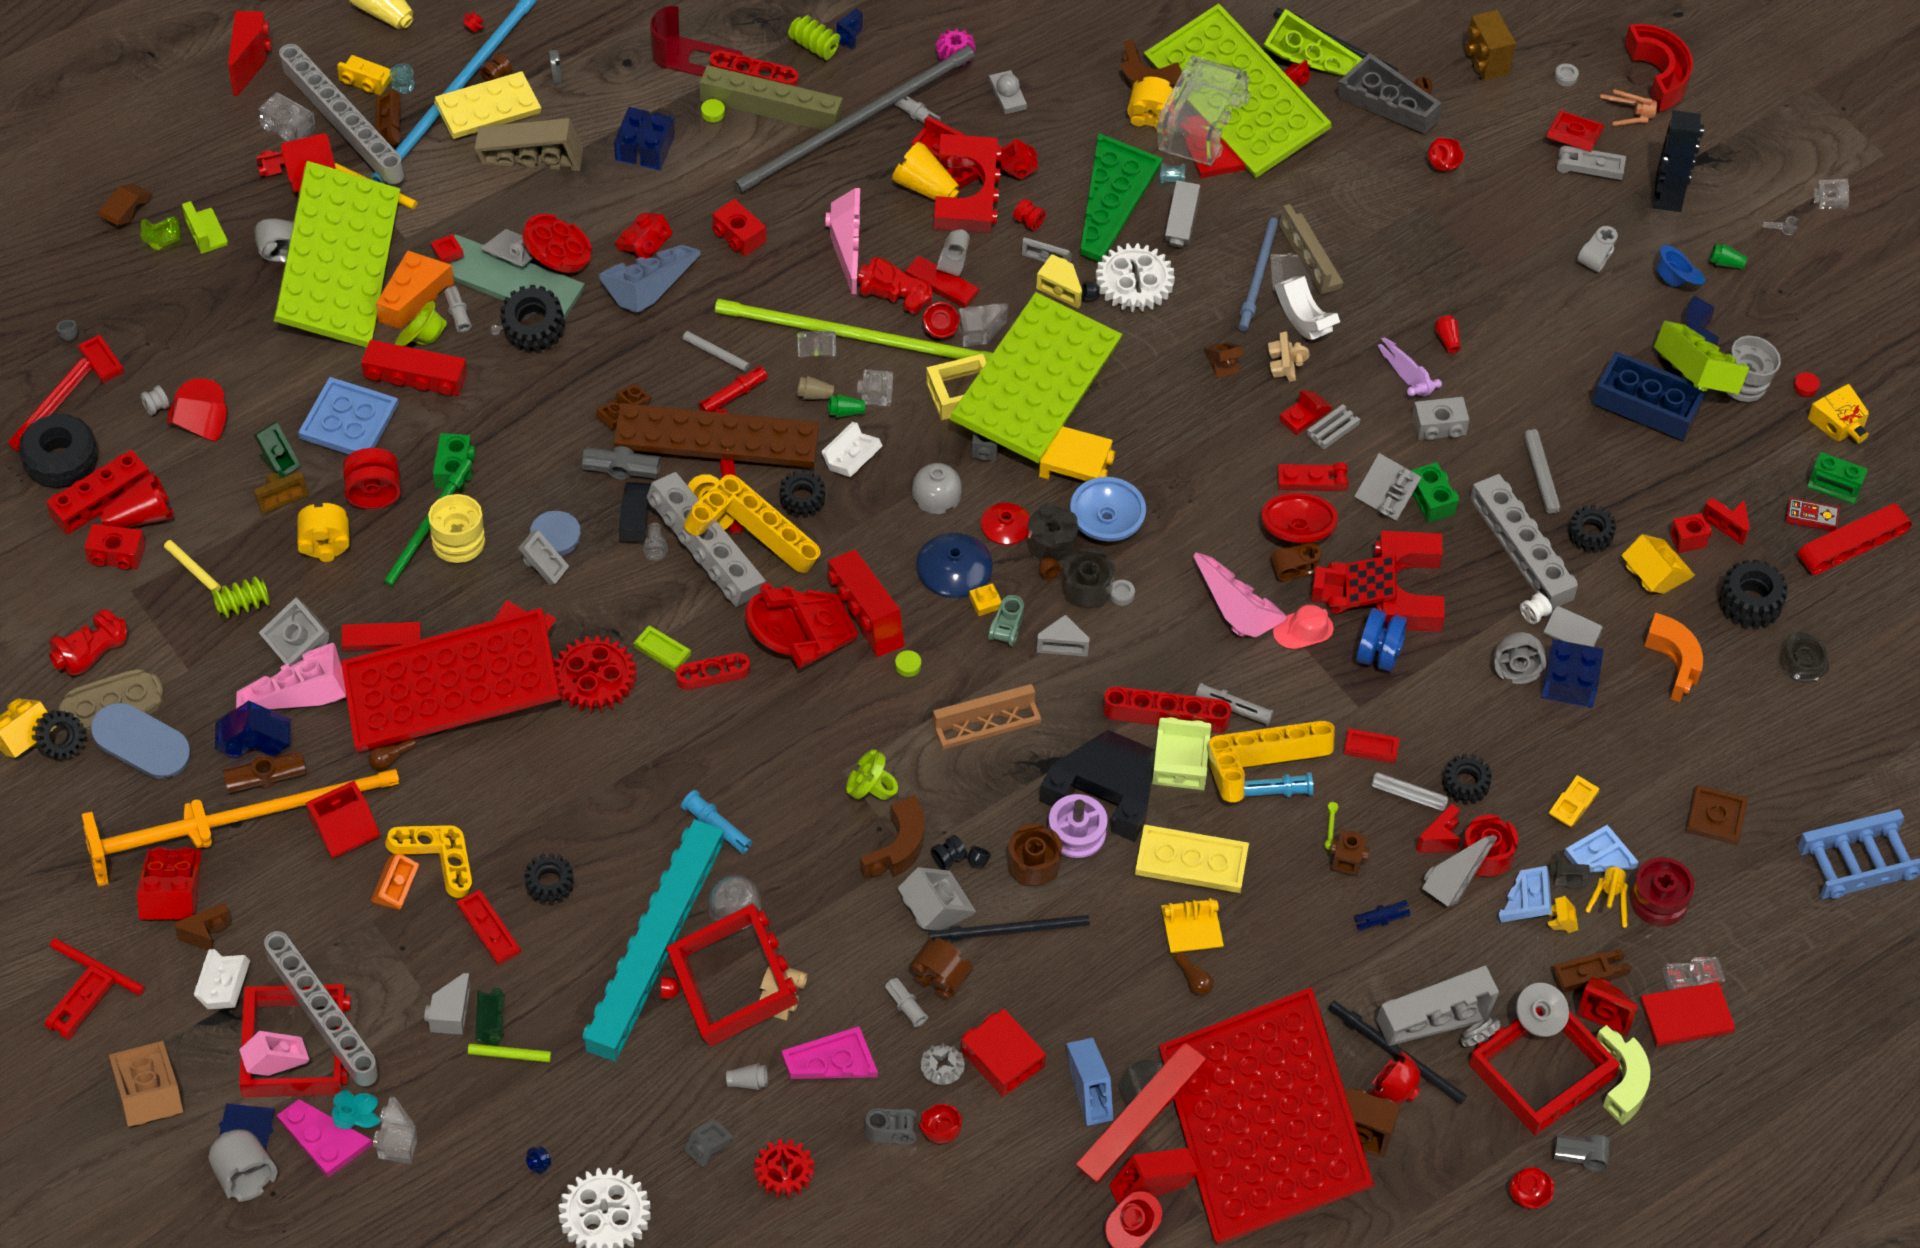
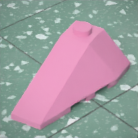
M854 188L831 202V212H826V227H830V238L851 294H857L860 188Z
M1195 553L1193 557L1224 618L1233 626L1231 629L1236 634L1242 637L1245 635L1258 637L1286 621L1287 616L1267 598L1261 599L1253 594L1254 589L1251 586L1234 579L1235 574L1214 558Z
M330 643L304 653L302 655L303 660L289 666L287 663L281 666V671L273 677L264 676L237 691L236 709L238 712L320 706L330 702H337L346 697L342 666L335 644Z

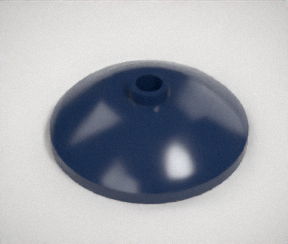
M945 533L930 539L919 551L916 562L917 574L923 585L931 592L947 598L968 597L970 590L985 586L990 580L993 567L992 557L986 546L978 539L962 533Z

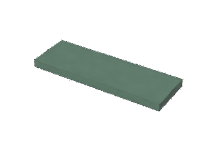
M456 234L454 235L464 253V257L447 263L452 265L454 282L503 301L506 297L511 298L510 293L513 290L516 292L520 291L519 287L525 286V289H527L530 285H535L538 289L540 286L546 288V292L551 290L554 296L558 297L565 317L564 320L585 290V283L530 262L523 267L514 265L506 259L495 257L489 252L482 250V244ZM534 312V313H537V314H539V315L545 316V314H543V313Z

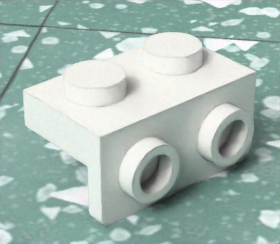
M852 422L822 450V454L829 471L851 477L865 462L873 457L882 447L879 438L862 434L858 423Z
M209 949L194 996L207 1009L235 1008L250 960L245 955L222 957L215 949Z

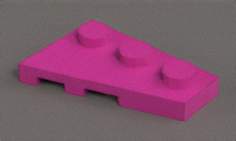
M859 1026L781 1051V1056L790 1079L878 1077V1071Z
M300 1099L277 1114V1120L327 1178L373 1145L371 1139L353 1129L344 1130L336 1127L333 1124L332 1117Z

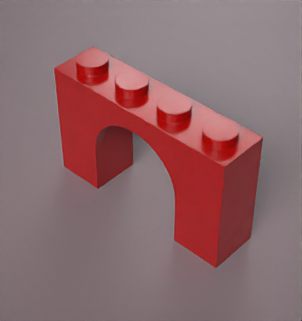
M940 134L938 161L943 167L964 168L973 171L981 178L983 187L978 193L967 198L936 196L933 229L954 231L962 229L967 232L991 233V225L997 222V210H993V203L998 204L999 189H994L995 182L999 183L1000 168H996V162H1001L1002 148L997 147L998 138Z
M1381 531L1379 541H1375L1374 556L1382 557L1395 554L1396 573L1405 568L1439 569L1443 555L1442 534ZM1397 585V599L1376 603V609L1386 611L1387 620L1385 628L1388 627L1390 619L1396 614L1408 618L1406 630L1442 632L1445 619L1444 596L1414 595L1405 592Z

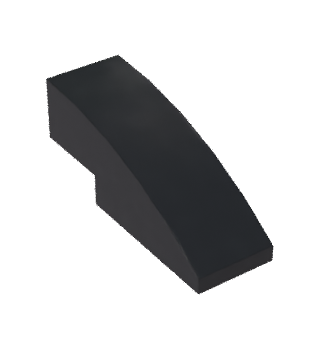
M626 482L619 521V541L645 542L649 514L647 495L651 483Z

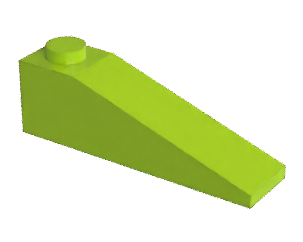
M1287 9L1279 16L1263 44L1265 48L1282 59L1299 64L1306 59L1309 67L1343 77L1362 60L1361 57Z

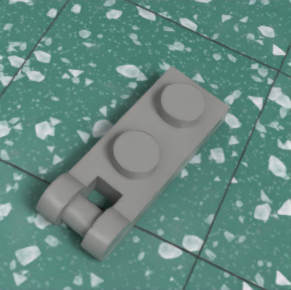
M1562 146L1559 149L1560 159L1557 162V170L1561 173L1573 171L1622 180L1626 156L1594 150L1589 152L1576 147Z

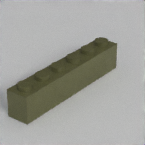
M708 65L700 81V101L702 102L709 99H717L727 108L818 130H825L842 119V97Z

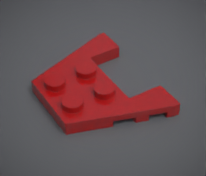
M768 583L761 585L759 591L767 607L791 605L809 639L807 642L793 643L789 649L798 668H802L856 640L858 632L838 594L807 590L804 593L794 591L793 587L788 586L778 589L771 588L772 585Z

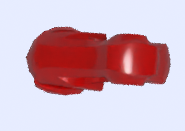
M874 257L869 265L863 264L857 278V282L861 283L860 295L867 297L873 293L881 299L889 298L893 303L897 301L899 296L904 297L903 308L905 311H910V314L917 315L923 307L930 305L932 301L930 282L907 275L886 259Z
M102 609L93 616V624L97 630L91 631L88 625H84L80 631H75L65 638L59 635L52 637L49 640L51 649L49 658L53 666L58 671L63 669L69 676L85 673L106 651L124 645L127 639L125 620L116 617L107 609Z

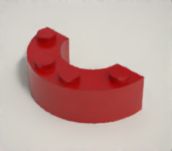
M1648 24L1629 25L1624 44L1632 60L1650 62L1662 71L1661 74L1654 77L1650 93L1652 100L1657 102L1658 111L1661 112L1675 106L1687 91L1693 68V59L1689 48L1677 35L1664 28Z

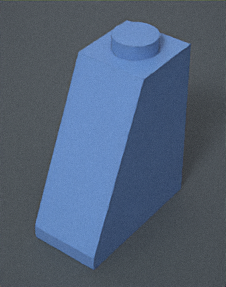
M1089 1038L1066 1043L1068 1066L1086 1125L1090 1126L1113 1121L1111 1078L1094 1039Z

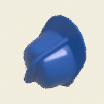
M1664 245L1660 248L1661 258L1656 267L1659 275L1668 285L1678 287L1687 281L1696 285L1705 283L1704 276L1689 262L1682 252L1669 245Z

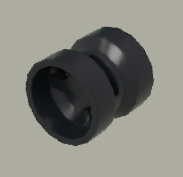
M956 835L948 837L943 845L937 844L930 849L935 863L941 870H947L952 867L953 862H960L967 858V850Z

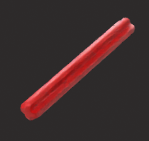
M81 358L8 440L10 448L19 451L20 438L26 428L39 418L50 416L92 369L89 360Z

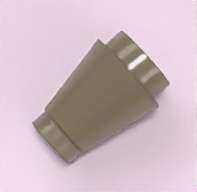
M806 376V378L800 377L797 396L802 397V400H827L829 396H833L834 385L810 376Z

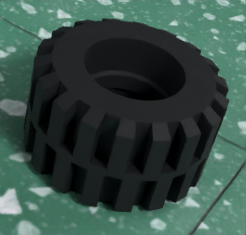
M530 285L527 289H525V286L519 287L520 291L518 292L513 290L510 293L511 298L506 297L504 300L505 305H501L500 309L502 314L500 319L509 342L512 345L515 344V347L520 351L524 348L527 353H531V350L539 353L542 348L548 350L551 348V343L556 345L559 342L558 336L562 337L564 333L563 328H565V317L558 297H555L551 290L546 292V288L540 286L538 289L535 285ZM540 312L545 314L544 319L536 325L526 326L520 323L522 318L529 313Z
M1755 559L1753 562L1743 560L1742 564H1734L1733 568H1730L1725 575L1719 595L1721 611H1725L1724 615L1727 619L1732 618V623L1736 625L1740 623L1743 628L1752 626L1753 629H1759L1760 625L1765 628L1769 626V623L1773 624L1782 612L1788 593L1787 582H1784L1785 577L1783 574H1778L1779 569L1775 566L1771 568L1769 566L1770 563H1759V560ZM1744 591H1754L1760 594L1762 598L1751 597Z

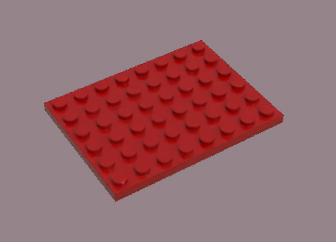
M1312 987L1159 1045L1164 1065L1185 1042L1205 1057L1207 1061L1174 1100L1189 1152L1199 1171L1196 1177L1214 1240L1218 1245L1375 1187L1319 1004Z

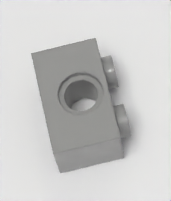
M1463 397L1417 401L1414 403L1412 420L1418 440L1459 437L1467 434L1470 420Z

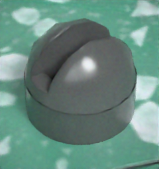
M63 320L56 327L58 335L65 341H72L78 335V328L73 320Z

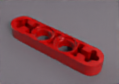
M721 50L715 51L710 55V66L796 87L798 85V72L791 67ZM739 65H746L749 67V69L746 71H740L736 67ZM767 70L771 72V75L765 77L761 76L759 72Z

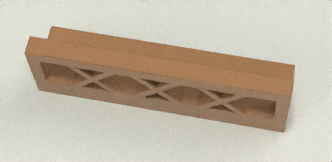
M1029 684L933 710L932 725L942 750L1039 724L1041 723V717L1035 704V690L1033 685ZM1030 708L1033 717L1024 719L1017 716L1019 710ZM997 716L1008 718L1007 723L1003 725H997L992 720ZM975 722L984 725L982 730L978 732H973L967 728L969 724ZM953 729L959 732L956 738L946 740L943 731Z

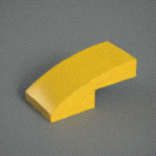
M1577 775L1566 792L1560 795L1549 811V815L1571 828L1599 793V788Z

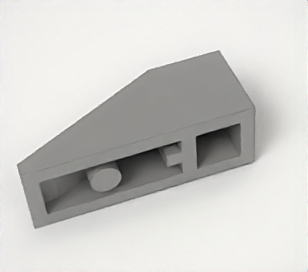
M1494 835L1484 837L1436 867H1431L1424 877L1426 883L1422 889L1446 906L1457 904L1497 840V837Z

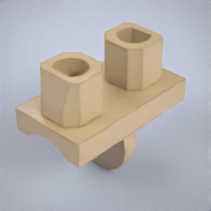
M1287 331L1281 332L1280 340L1268 343L1271 358L1282 357L1281 360L1270 362L1271 372L1274 378L1287 376L1289 382L1296 381L1295 363L1297 366H1302L1303 362L1309 358V350L1301 346L1299 342L1295 343L1293 347L1292 343L1288 341Z

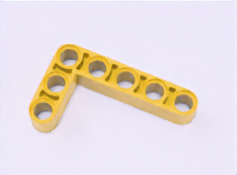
M726 475L694 504L684 521L686 531L691 535L698 536L703 534L727 512L788 565L800 573L810 571L820 555V549L815 542L735 475Z
M1316 721L1212 737L1209 740V766L1221 797L1228 802H1237L1244 798L1245 773L1243 767L1330 755L1334 751V725L1327 721Z

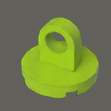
M873 749L860 758L858 761L859 769L857 772L855 770L851 772L846 785L847 793L853 798L860 799L870 792L882 800H888L897 793V781L891 774L883 770L886 759L883 753ZM881 782H883L886 785L888 790H886L882 786Z

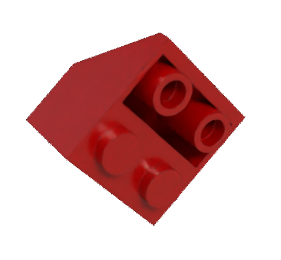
M351 781L306 802L308 818L331 859L380 837L369 806L355 781Z

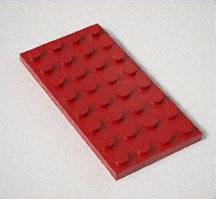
M542 608L341 661L354 746L357 753L561 699L545 614Z

